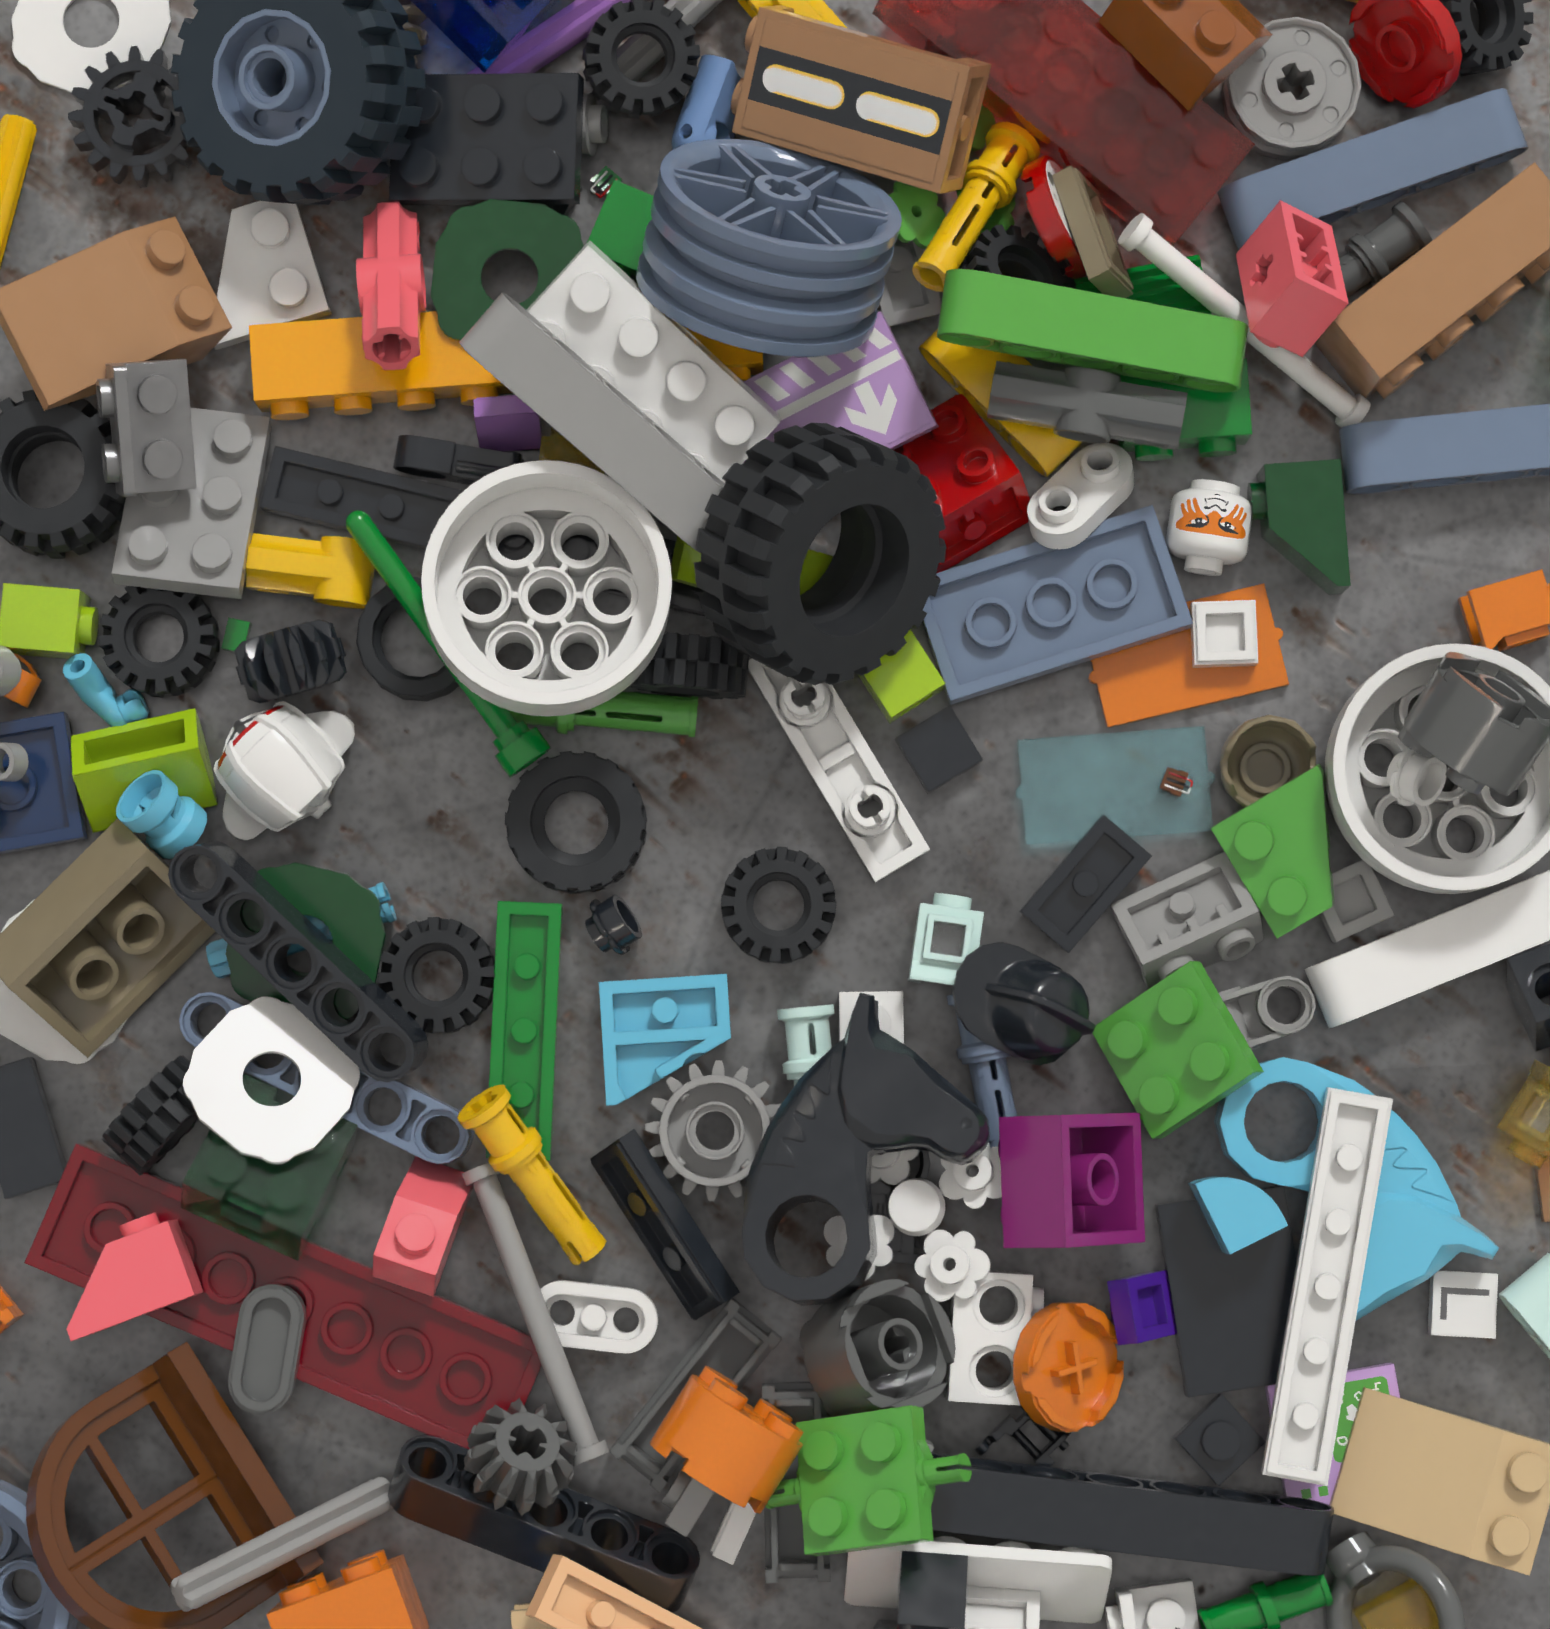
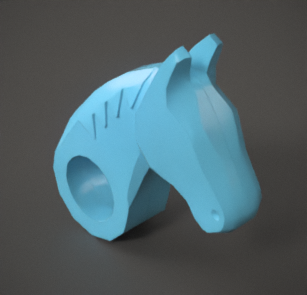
M1286 1057L1260 1062L1263 1073L1219 1101L1214 1124L1222 1152L1248 1178L1309 1192L1326 1087L1370 1095L1374 1094L1355 1080L1308 1062ZM1276 1082L1293 1084L1304 1091L1314 1104L1318 1119L1316 1135L1308 1149L1294 1159L1280 1162L1269 1160L1258 1153L1248 1140L1244 1126L1246 1107L1254 1094L1266 1085ZM1391 1110L1356 1321L1395 1297L1428 1280L1460 1252L1492 1260L1499 1250V1247L1489 1237L1461 1217L1458 1205L1438 1164L1417 1135L1393 1110Z

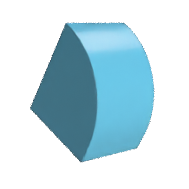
M1206 1177L1188 1183L1223 1253L1230 1255L1288 1226L1274 1200L1262 1189L1249 1182L1228 1177Z

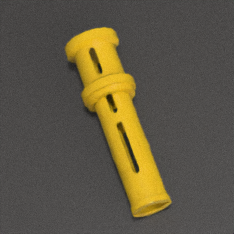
M998 122L992 125L985 137L986 148L979 159L968 163L962 192L947 216L943 219L921 258L915 262L912 268L914 277L924 287L936 292H943L946 271L960 267L994 210L1010 204L1017 192L1015 182L1022 173L1025 164L1038 159L1040 155L1039 144L1021 126L1010 122ZM1016 145L1017 151L1010 153L1009 151L1012 146Z
M499 1084L484 1090L462 1108L457 1117L459 1123L464 1129H473L490 1153L488 1162L494 1171L501 1174H508L513 1182L517 1184L525 1195L526 1200L559 1242L571 1263L579 1265L582 1259L584 1262L589 1261L603 1249L606 1239L593 1222L590 1221L570 1190L545 1159L546 1157L541 1152L543 1146L541 1135L535 1127L527 1128L509 1103L511 1094L505 1085Z

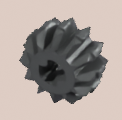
M520 1397L510 1404L507 1411L494 1405L493 1408L486 1412L482 1422L473 1426L467 1438L470 1449L464 1458V1470L477 1474L473 1482L474 1493L491 1490L495 1494L493 1498L495 1510L503 1507L507 1500L514 1502L521 1516L531 1510L534 1502L546 1509L554 1503L559 1491L568 1487L574 1475L572 1471L574 1467L571 1464L577 1454V1443L563 1439L567 1432V1420L550 1423L545 1419L547 1416L546 1403L535 1409L534 1413L527 1412Z

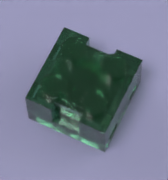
M243 1073V1086L252 1100L264 1106L283 1105L277 1102V1088ZM341 1118L313 1150L295 1156L284 1164H270L259 1158L241 1155L212 1130H209L182 1182L181 1208L299 1261L354 1150L358 1125Z

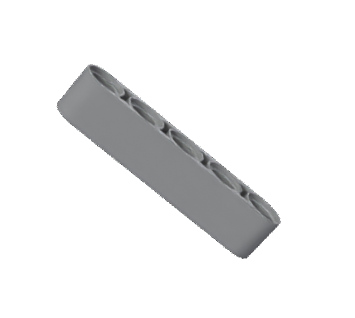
M502 292L459 341L460 345L504 386L678 537L696 550L695 544L698 529H705L710 515L704 510L711 495L718 496L725 483L526 309Z

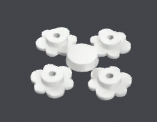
M988 1142L987 1147L975 1160L965 1165H958L941 1159V1164L946 1171L940 1177V1189L926 1179L912 1178L907 1180L910 1174V1164L908 1161L915 1159L919 1154V1150L912 1149L884 1153L882 1155L876 1153L872 1157L871 1184L882 1179L887 1184L898 1186L892 1191L888 1201L890 1219L883 1215H874L877 1256L865 1281L874 1275L876 1266L885 1267L891 1263L893 1251L888 1244L894 1238L896 1227L899 1231L909 1236L928 1234L924 1241V1251L926 1254L919 1256L915 1261V1271L919 1276L926 1278L924 1283L926 1293L930 1294L938 1302L948 1301L954 1295L961 1299L973 1297L977 1290L975 1281L984 1279L990 1271L991 1262L988 1255L982 1250L975 1249L976 1240L969 1232L961 1231L953 1237L945 1230L935 1229L940 1225L945 1214L943 1195L951 1200L963 1198L964 1203L972 1209L983 1207L987 1197L990 1199L1002 1198L1001 1165L998 1147L990 1148ZM972 1166H977L979 1169L975 1177H970L968 1173ZM842 1216L832 1217L824 1227V1237L831 1245L827 1250L826 1259L833 1267L842 1257L847 1242L846 1225ZM954 1259L956 1266L953 1270L948 1271L946 1269V1262Z

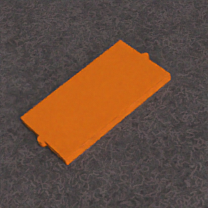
M1259 584L1186 602L1190 612V604L1192 602L1256 600L1258 664L1256 666L1192 668L1191 628L1090 660L1093 671L1089 674L1088 680L1091 684H1096L1106 727L1111 728L1288 686L1289 681L1279 645L1283 631L1280 628H1275L1265 585Z

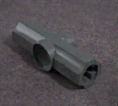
M996 361L987 418L1053 429L1055 435L1081 442L1102 444L1109 443L1110 439L1139 445L1144 444L1162 449L1177 450L1188 393L1121 382L1119 376L1096 369L1068 367L1064 369V372L1031 365Z

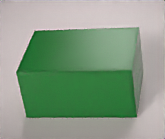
M228 617L221 648L226 651L235 652L234 650L241 642L249 639L252 624L248 621Z

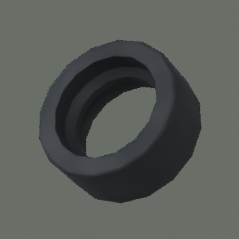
M413 577L422 589L421 578ZM387 585L369 599L358 619L356 645L364 668L382 689L403 700L427 702L449 695L459 685L446 666H443L436 673L423 677L407 676L394 669L386 660L381 646L382 629L388 617L402 605ZM465 602L466 607L472 612L470 607Z

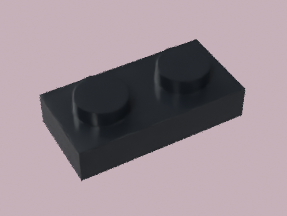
M1103 814L1019 912L1063 950L1070 953L1152 855Z

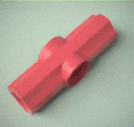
M399 201L377 203L375 210L363 217V258L356 259L360 312L363 316L362 344L365 359L378 363L383 370L405 369L411 359L420 355V312L426 311L425 275L422 255L419 254L421 252L419 244L420 227L417 213L408 211Z

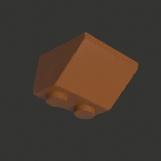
M1112 0L1098 21L1188 111L1195 107L1250 58L1272 36L1238 0Z

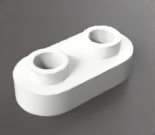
M1095 443L1079 450L1031 497L1027 513L1030 532L1033 538L1039 544L1051 549H1068L1083 542L1131 494L1134 488V472L1130 455L1123 448L1111 443ZM1057 506H1065V507H1067L1066 509H1064V510H1062V511H1053V510H1052L1054 507H1057Z
M567 1280L553 1281L541 1288L549 1313L553 1303L559 1300L568 1301L574 1308L575 1315L569 1324L561 1325L552 1319L562 1347L625 1354L633 1353L648 1345L656 1333L658 1327L656 1306L649 1296L640 1290ZM624 1307L633 1309L639 1318L638 1326L630 1332L619 1330L614 1323L616 1311Z

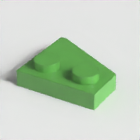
M1320 764L1211 828L1276 938L1290 932L1335 904L1333 876L1330 870L1329 825L1326 818L1324 792L1325 773Z

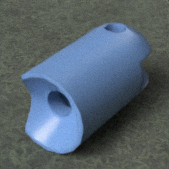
M715 55L701 56L697 76L690 86L691 88L687 93L673 131L672 150L696 141L734 139L735 133H732L735 115L731 111V100L734 89L741 77L737 73L732 60Z

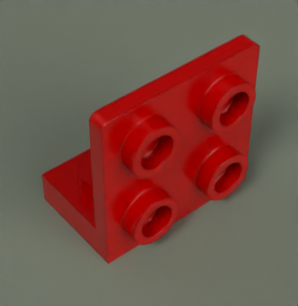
M957 394L931 409L939 426L938 428L894 450L907 456L918 465L920 473L928 477L935 489L937 500L934 503L941 506L945 529L939 532V538L945 541L946 552L945 563H938L936 573L951 568L1029 522L1027 508L1030 497L1021 472L962 394Z

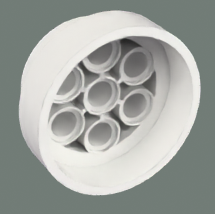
M542 460L518 463L501 468L482 477L457 496L438 520L431 534L422 565L421 585L427 625L433 643L447 667L460 682L484 700L516 713L533 716H563L579 713L609 701L631 685L646 669L654 657L666 630L670 611L672 577L669 555L663 536L656 522L642 504L612 478L597 470L564 461ZM519 534L527 537L534 547L527 557L520 560H510L500 554L497 549L498 545L505 537ZM574 535H585L595 541L598 550L589 559L574 560L563 552L562 545L568 538ZM487 588L495 591L500 596L501 603L492 613L479 615L471 612L466 607V598L476 589ZM547 588L554 589L563 595L566 603L555 614H539L529 604L531 597L537 591ZM617 589L628 597L630 605L621 614L606 615L596 608L594 599L604 590ZM509 643H521L532 651L533 658L526 667L519 670H510L498 662L497 654L502 647ZM575 643H584L596 651L598 659L588 669L574 670L563 662L561 655L568 646Z
M1441 644L1420 648L1391 661L1370 676L1355 690L1338 714L1331 730L1325 756V785L1329 806L1336 824L1351 848L1363 861L1388 879L1415 890L1435 894L1468 893L1502 883L1526 871L1550 850V739L1518 787V797L1512 807L1502 806L1495 802L1490 794L1489 787L1486 785L1480 794L1477 795L1455 784L1451 791H1441L1437 799L1428 806H1419L1417 804L1404 806L1413 818V828L1407 838H1398L1391 835L1384 826L1383 814L1385 809L1390 804L1399 803L1397 798L1391 795L1387 777L1377 776L1366 767L1364 761L1365 750L1369 744H1382L1395 757L1396 754L1408 748L1400 741L1398 734L1403 728L1404 720L1408 715L1409 703L1413 698L1420 696L1446 653H1462L1480 660L1481 662L1475 670L1479 674L1495 677L1499 670L1528 687L1550 706V686L1528 666L1502 652L1470 644ZM1452 819L1464 820L1474 830L1475 843L1468 853L1455 851L1447 842L1446 828Z

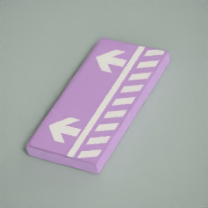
M881 311L877 313V319L871 336L861 346L844 353L829 356H792L744 381L747 386L779 414L780 423L766 437L771 442H774L773 434L794 425L803 427L809 423H828L837 428L843 427L895 450L939 427Z

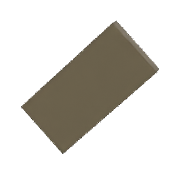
M1072 166L1053 174L1052 178L1088 280L1102 294L1121 298L1133 295L1132 290L1134 288L1099 191L1077 168Z

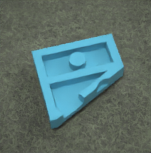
M727 974L599 982L606 1106L622 1103L731 1039Z

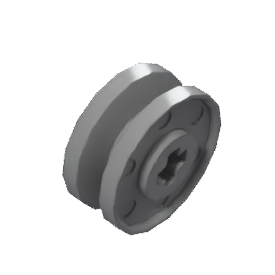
M1301 17L1272 20L1264 25L1272 34L1271 38L1224 80L1221 92L1225 118L1238 139L1260 155L1281 160L1297 159L1320 151L1330 145L1355 112L1361 89L1358 61L1345 39L1324 23ZM1284 78L1287 79L1290 86L1301 84L1304 89L1297 100L1292 92L1281 93L1278 88Z

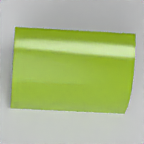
M196 708L130 722L123 726H112L71 736L72 776L93 833L106 830L118 818L116 816V807L125 789L136 778L152 770L162 771L178 787V795L180 797H191L202 808L217 805L211 762Z

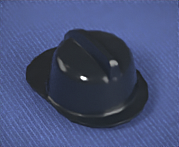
M1004 942L981 945L965 957L956 972L952 993L956 1013L965 1029L980 1041L1022 1062L1037 1066L1055 1062L1079 1042L1082 1035L1094 1032L1096 1025L1088 1020L1090 1014L1089 1001L1083 986L1071 974L1063 971L1060 967L1019 946Z

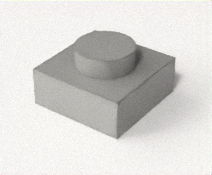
M1358 861L1332 873L1335 904L1333 907L1322 912L1320 917L1333 943L1395 916L1373 868L1365 861Z
M681 1469L661 1503L671 1508L664 1524L687 1537L714 1494V1491L693 1479Z

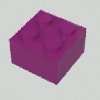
M1140 1113L999 1117L1000 1139L998 1154L1001 1165L1002 1192L1000 1217L1003 1225L1004 1248H1071L1145 1242Z

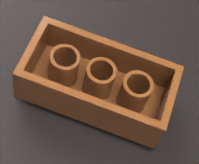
M1534 162L1343 309L1315 342V345L1355 395L1361 394L1363 397L1368 398L1377 391L1383 399L1387 398L1414 376L1413 373L1424 364L1420 358L1423 354L1427 353L1433 361L1457 344L1463 338L1462 335L1475 325L1470 319L1476 314L1483 323L1505 307L1513 299L1512 296L1525 286L1520 279L1525 276L1533 285L1550 272V180Z

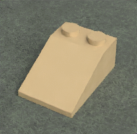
M1363 1387L1329 1505L1334 1507V1514L1530 1576L1550 1506V1443Z

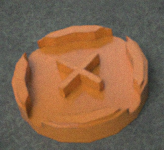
M1051 1303L1036 1312L1021 1331L1013 1356V1383L1020 1405L1033 1422L1051 1431L1079 1432L1077 1430L1084 1427H1093L1103 1421L1116 1403L1124 1378V1361L1117 1360L1115 1326L1103 1311L1087 1303Z

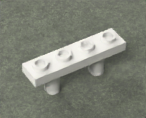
M750 659L748 665L750 674L875 883L930 851L929 846L833 685L825 682L817 685L800 683L754 659Z

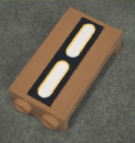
M783 5L759 7L758 15L751 20L746 32L745 49L749 56L744 78L739 80L732 95L731 111L735 115L732 133L938 194L962 189L992 64L969 57L953 59L795 14L793 8Z

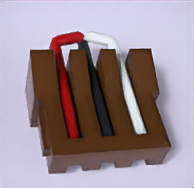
M1167 767L1159 788L1179 798L1182 793H1190L1193 781L1188 779V772ZM1186 780L1191 782L1190 786L1185 784ZM1183 788H1189L1188 792L1183 791Z

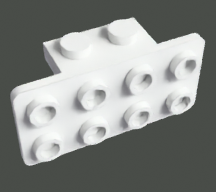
M941 1536L933 1538L934 1541L848 1552L844 1601L855 1606L897 1609L902 1551L968 1556L967 1586L1041 1591L1040 1620L1087 1624L1100 1622L1103 1617L1112 1574V1559L1107 1555L1097 1554L1092 1549L1067 1547L1060 1551L1031 1549L1024 1543L1014 1541L988 1546L966 1544L961 1539L955 1537Z

